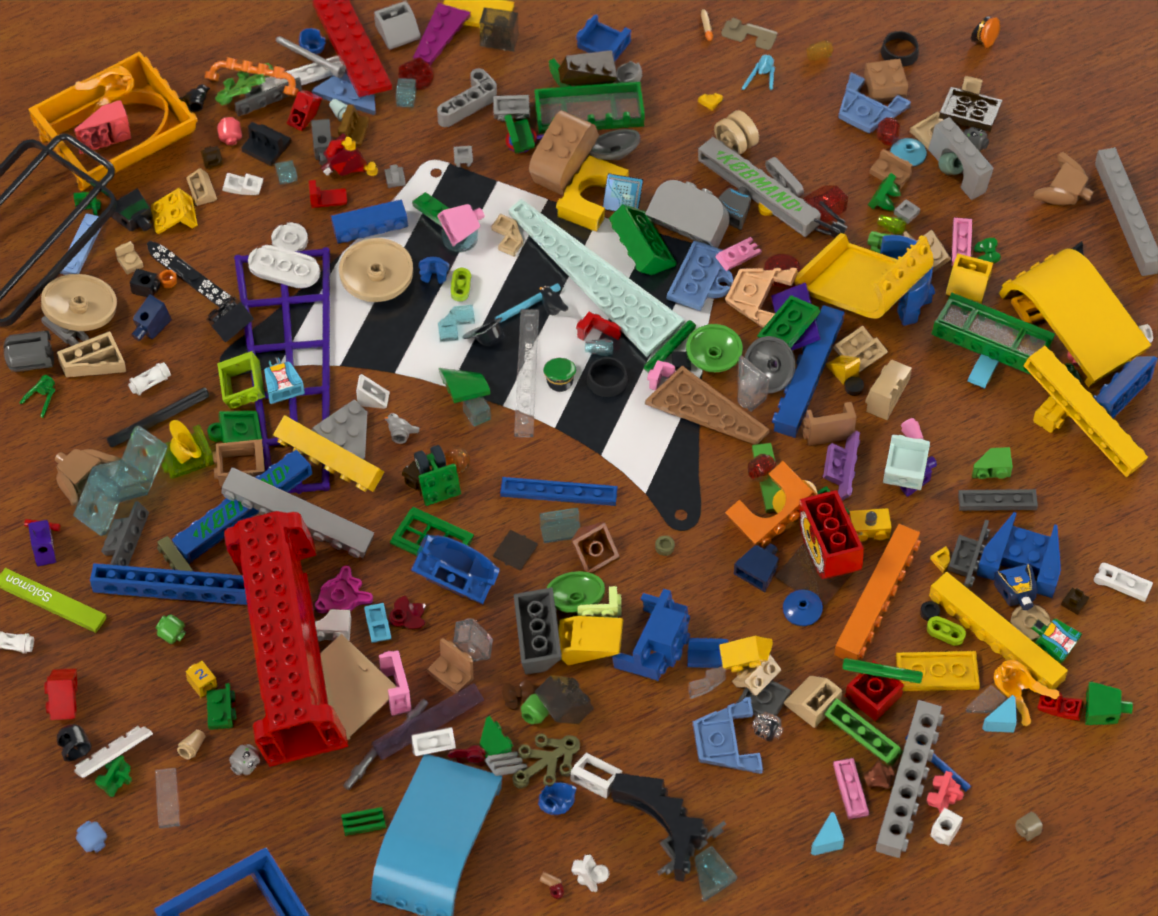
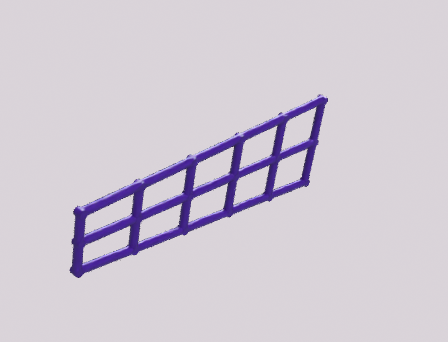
M324 247L323 249L294 251L311 257L323 256L322 294L289 297L288 285L281 284L280 298L248 300L242 263H248L249 255H235L234 260L240 302L248 312L249 307L282 305L285 343L254 346L250 322L244 327L248 352L252 351L256 356V353L285 350L286 362H290L294 367V349L322 347V386L304 388L305 394L299 396L322 394L323 421L330 416V249ZM322 301V340L292 342L289 304ZM250 370V371H251V378H252V385H253V387H254L253 374H252V370ZM264 391L265 397L255 401L263 443L265 471H267L272 465L269 446L282 444L277 442L279 438L268 439L262 399H269L268 391ZM295 396L289 398L290 418L298 422ZM322 463V483L302 484L301 482L287 493L301 494L302 492L329 491L330 472L324 469L325 465Z

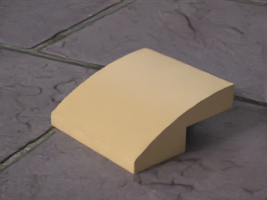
M864 326L833 347L839 355L860 358L859 372L888 353L877 337L873 339Z

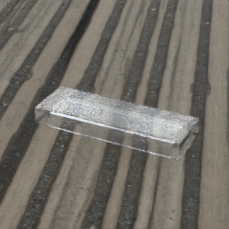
M176 768L155 770L159 829L180 826Z

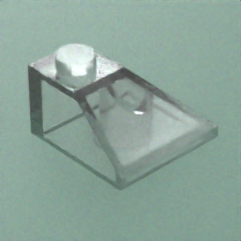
M741 355L738 361L737 400L743 408H747L752 412L767 399L769 377Z

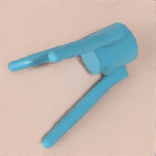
M763 55L760 58L759 63L756 64L754 70L744 83L742 90H745L758 70L759 74L770 72L769 89H773L775 67L773 66L774 59L771 56Z

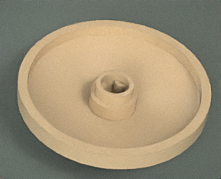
M371 238L357 242L346 250L339 263V276L343 287L354 297L364 301L381 302L392 299L405 291L413 277V263L408 251L400 244L389 239Z
M69 274L58 277L46 285L41 296V307L45 316L57 326L68 330L89 331L106 325L116 312L117 298L113 289L104 281L90 275Z

